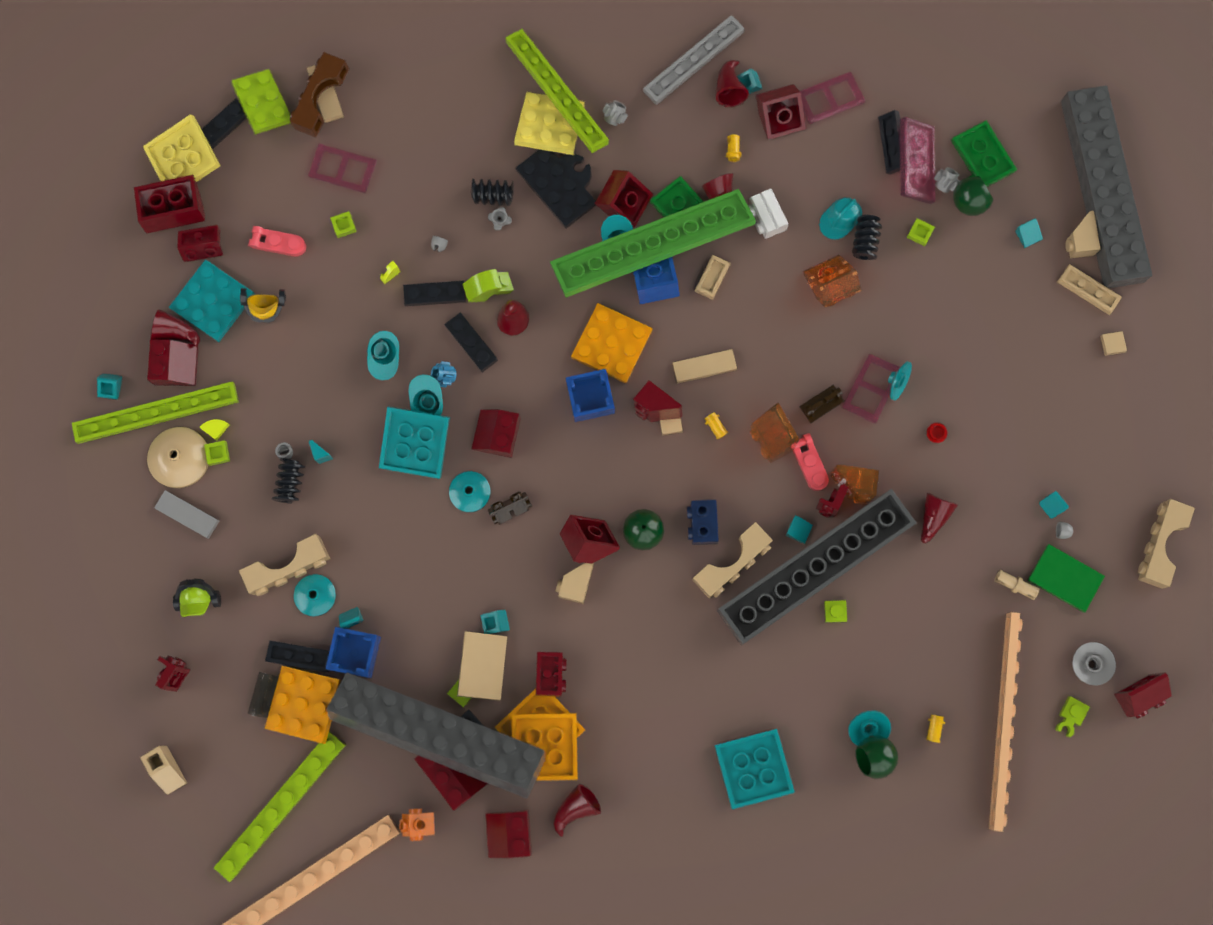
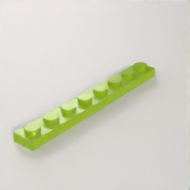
M521 29L505 37L507 45L590 152L593 153L608 145L609 139L524 30Z
M232 381L73 422L72 428L75 442L81 444L239 403L235 383Z
M329 731L326 744L318 743L215 865L214 869L227 881L231 882L339 755L346 744Z

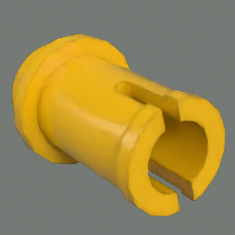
M733 134L727 137L728 152H726V157L730 162H737L742 156L740 152V136Z
M713 412L704 419L706 421L705 424L709 425L718 440L728 434V431L719 420V414L716 415Z
M931 714V718H928L930 724L926 740L940 743L942 727L945 724L944 717Z

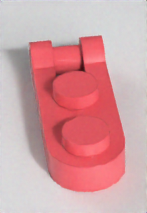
M253 226L251 233L253 236L252 239H249L248 246L251 248L293 257L301 256L306 251V243L298 235L268 230L259 226ZM261 236L266 237L265 243L260 242Z
M810 433L804 434L798 440L796 438L790 440V446L810 489L814 491L825 489L829 478ZM806 445L808 451L802 453L800 447Z

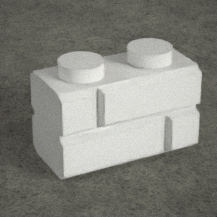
M772 189L749 198L748 207L757 221L755 226L759 234H763L764 238L767 239L787 230L788 222Z

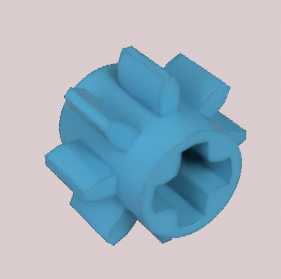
M441 361L440 364L436 363V366L431 370V376L440 383V387H447V385H451L456 380L457 373L455 368L450 366V362Z

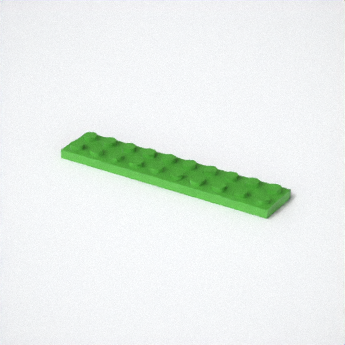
M736 189L552 260L550 264L565 298L752 226L755 224L756 219L740 190Z

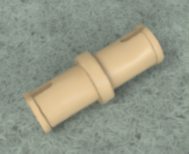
M999 570L995 576L994 582L1010 588L1013 593L1018 592L1031 598V600H1035L1039 593L1038 587L1024 582L1023 578L1019 576L1016 578L1003 570Z

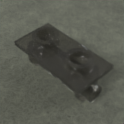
M259 672L248 714L268 718L279 676Z

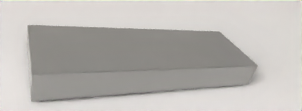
M166 490L154 507L156 510L208 539L219 523V520Z

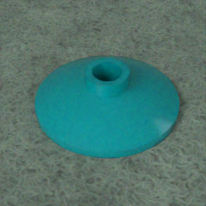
M909 361L905 362L897 372L892 371L889 376L891 400H897L908 383L912 370V363Z
M466 471L457 475L452 480L449 488L451 502L456 508L464 512H475L482 509L489 501L491 493L487 479L474 471ZM467 487L473 488L471 494L465 493Z
M318 574L304 577L298 582L294 590L296 607L308 616H320L327 613L334 605L336 599L333 583L328 578ZM316 591V597L310 598V593Z
M875 710L864 711L852 719L848 727L849 737L857 746L860 741L869 736L879 735L888 738L891 733L889 718L882 712Z

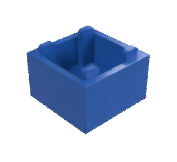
M672 257L633 272L640 304L680 296Z
M606 369L566 377L575 422L615 414V406Z
M335 627L326 669L372 678L381 637Z

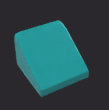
M750 68L737 76L749 93L762 89L758 74Z
M1036 218L1020 225L1015 230L1024 248L1043 240Z
M101 374L98 376L97 397L119 399L122 376L113 374Z
M313 440L309 441L313 458L317 463L321 464L333 459L329 453Z
M1057 491L1049 494L1039 502L1041 508L1051 519L1069 508Z
M795 515L785 536L805 544L813 525Z
M358 607L339 615V625L344 629L364 621Z
M496 610L480 615L484 634H496L510 630L506 610Z

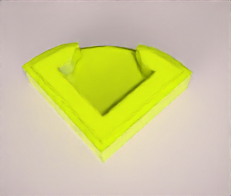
M391 261L386 266V273H381L380 279L384 284L400 273L394 261Z
M214 419L203 423L199 428L217 441L230 424L223 420Z

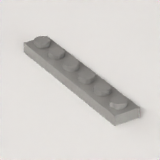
M731 15L643 88V92L655 105L659 104L743 34L745 28Z

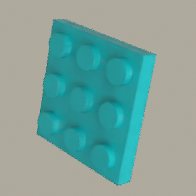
M205 259L169 308L208 336L220 342L245 309L244 305H241L240 302L241 288L247 289L248 298L256 294Z
M391 406L387 407L379 468L440 479L450 417Z
M777 729L714 745L732 810L795 793Z

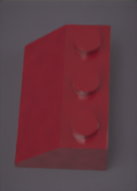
M194 175L134 187L138 223L146 234L205 221L203 202Z
M418 755L414 758L453 811L457 810L489 784Z

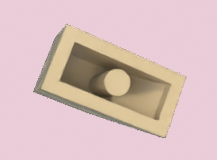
M1089 211L1067 238L1065 246L1070 258L1094 256L1100 250L1094 211Z
M584 563L565 574L563 580H558L556 592L559 593L558 597L584 604L594 563Z

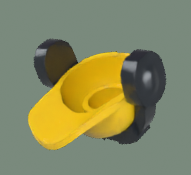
M241 288V305H244L246 313L255 322L269 323L275 321V318L281 312L282 306H285V289H279L278 299L275 295L259 294L248 298L247 289Z

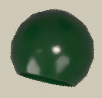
M971 175L963 178L957 184L953 194L955 206L961 213L967 216H978L985 213L994 201L980 176Z
M636 510L628 515L623 524L625 540L630 546L638 550L654 548L660 543L664 535V524L660 516L651 510Z
M879 735L869 736L860 741L855 750L856 762L865 776L873 779H882L892 774L897 767L898 751L895 745L887 738Z

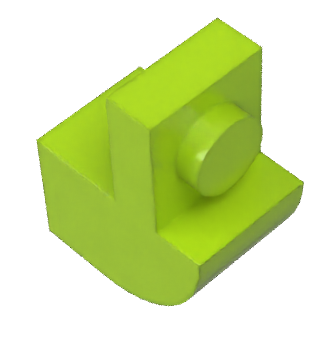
M496 269L478 273L463 283L468 302H484L492 295L510 294L514 291L508 272H497Z

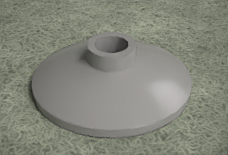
M1090 642L1081 645L1075 651L1072 667L1074 673L1082 682L1089 685H1102L1113 677L1116 661L1108 647L1101 643ZM1090 660L1095 664L1093 668H1090L1088 665Z

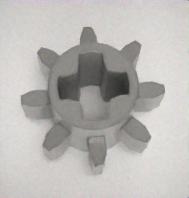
M616 100L609 104L606 103L602 110L605 113L604 120L613 126L624 123L628 117V114L625 113L626 106Z
M946 167L945 170L940 169L934 177L937 181L935 186L945 193H948L949 190L954 191L960 182L957 179L959 176L958 172L949 167Z

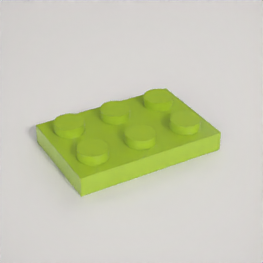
M269 69L231 80L234 91L254 134L290 124L289 110Z

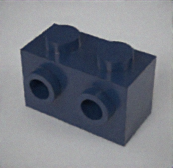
M717 500L691 501L690 506H687V519H691V527H688V540H692V545L718 544Z

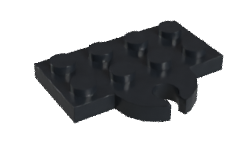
M539 149L515 169L565 229H567L596 206V200L586 190L592 177L590 164L585 165V169L582 172H576L574 170L575 165L582 164L584 157L577 154H566L558 158L552 151Z

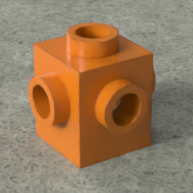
M422 808L409 809V813L402 814L399 827L403 836L410 837V841L423 840V836L435 835L434 812H422Z

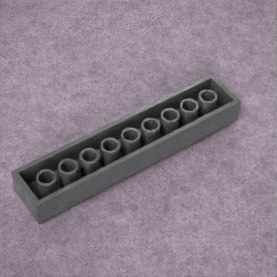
M1106 85L1068 91L1062 99L1061 105L1086 213L1094 211L1100 243V250L1096 253L1103 285L1107 288H1115L1144 283L1152 276V270L1108 87Z
M890 489L721 606L717 612L742 646L916 524V521L894 491Z
M347 672L326 709L329 719L526 799H528L545 761V750Z

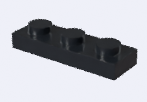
M237 98L201 129L212 150L247 118Z
M893 110L878 117L886 173L890 175L908 168L899 111Z
M464 281L403 285L404 305L406 307L466 302L463 287Z
M461 312L444 324L481 372H484L498 361L497 357Z
M269 640L265 662L329 672L330 670L326 669L330 651Z

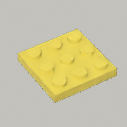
M526 92L514 140L515 145L574 155L578 135L547 95ZM579 101L581 105L585 107V102Z
M191 114L143 146L160 181L194 175L197 182L220 167L195 116Z

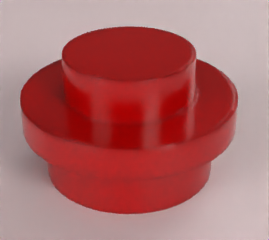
M933 423L927 428L926 435L931 442L941 443L947 438L948 431L943 424Z

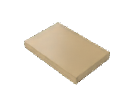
M464 632L457 696L501 700L507 636Z

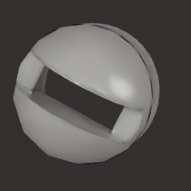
M433 236L431 240L432 249L436 251L438 247V252L444 251L448 240Z
M283 442L277 445L275 453L279 459H291L293 449L290 444Z
M1066 522L1057 523L1056 537L1058 539H1067L1073 535V527Z

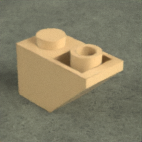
M158 746L140 757L150 777L167 795L187 784L168 746Z

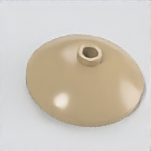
M174 427L160 433L151 443L147 455L148 468L152 476L159 483L170 488H185L195 484L203 477L209 466L204 444H207L205 439L196 431L186 427ZM173 452H177V456L175 458L171 457Z

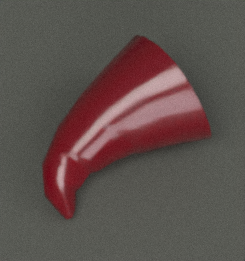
M737 60L726 62L719 71L717 78L716 101L724 107L738 106L744 103L749 96V91L735 74V67L740 63Z
M733 173L720 175L702 185L710 200L732 191Z
M517 300L507 301L502 306L497 317V325L500 331L513 336L522 333L528 327L529 313L526 308Z
M160 309L157 310L152 323L150 340H188L195 347L198 346L200 337L189 324Z
M927 492L921 535L922 543L926 544L933 539L951 517L958 504L940 499Z
M578 784L557 810L554 818V829L560 837H563L566 825L574 820L601 814L598 799L588 787Z

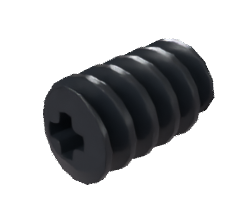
M475 178L472 179L471 197L475 204L478 205L481 200L482 204L486 205L489 200L491 205H495L497 200L499 206H502L504 201L507 206L511 205L514 194L513 180L511 186H508L507 180H504L503 185L500 186L499 180H496L495 185H492L491 179H488L487 185H484L483 179H480L479 184H476Z
M860 215L857 218V232L854 235V247L852 248L855 258L861 260L877 259V255L872 252L878 251V247L873 245L880 243L879 239L874 238L881 236V233L877 231L882 228V225L877 223L881 220L879 217Z
M280 458V461L284 464H279L278 468L283 472H278L276 476L282 480L275 481V485L280 488L273 490L278 496L272 497L271 500L292 504L293 501H299V498L295 497L294 493H300L301 490L295 488V486L302 484L301 481L297 480V477L304 476L303 473L299 472V469H303L306 466L295 460Z

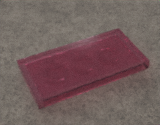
M904 117L900 119L901 196L932 204L935 202V127Z

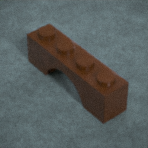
M323 52L321 58H318L314 73L309 76L307 87L299 96L296 110H293L290 115V123L295 130L315 138L317 137L324 123L322 115L317 110L318 98L326 89L342 85L349 71L345 60Z

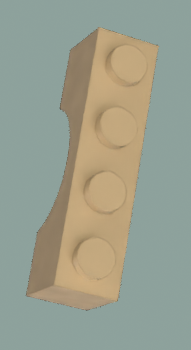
M1172 499L1164 501L1159 505L1157 509V515H1159L1157 522L1153 524L1150 534H1152L1151 541L1146 544L1144 549L1146 556L1144 562L1142 561L1138 568V573L1140 574L1138 580L1161 589L1170 587L1176 566L1167 557L1165 550L1166 540L1173 531L1189 527L1194 507Z
M756 522L739 537L741 555L736 563L724 568L708 564L693 577L694 583L708 598L712 596L717 598L725 590L723 586L728 581L732 584L741 576L738 573L743 568L748 570L756 562L754 558L759 553L763 556L772 548L769 544L773 540Z
M315 534L297 543L296 555L286 567L269 569L258 561L239 570L248 593L261 596L266 594L270 587H280L288 583L287 579L291 577H301L307 574L306 570L312 567L317 569L326 565V561L330 557L321 537Z

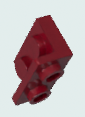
M212 225L178 231L177 249L182 260L189 262L222 256L223 250L220 246L219 226Z
M841 484L838 489L834 488L828 501L820 498L816 509L819 510L818 513L827 518L835 517L849 487Z
M537 652L536 696H556V698H561L562 693H566V680H562V671H566L567 659L563 658V652Z
M170 655L167 657L159 656L157 660L167 667L158 674V681L155 686L162 690L177 692L190 669L185 667L186 662L178 657L174 658Z

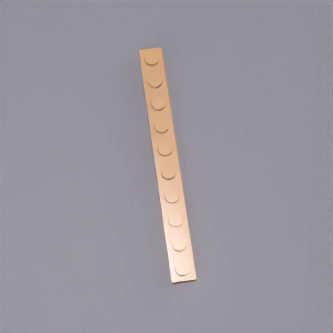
M1014 612L1007 613L1005 621L989 829L1003 832V827H1006L1007 815L1004 814L1005 805L1009 801V793L1006 792V786L1011 776L1010 770H1008V761L1012 759L1010 739L1014 736V727L1011 726L1012 717L1015 716L1016 712L1013 697L1017 694L1015 674H1018L1019 662L1016 660L1017 653L1020 652L1021 648L1018 634L1022 630L1023 624L1022 619H1020V613Z
M387 815L222 925L264 924L400 834V831L391 816Z

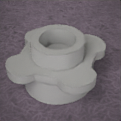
M503 207L494 210L488 215V220L492 221L495 230H501L503 226L509 225L512 222L511 217L507 216L506 209Z

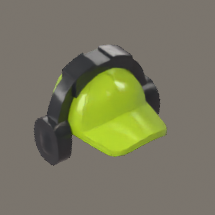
M186 579L181 581L177 587L176 594L173 596V607L176 612L180 611L182 617L203 615L210 601L215 608L221 607V595L218 590L215 591L202 579Z

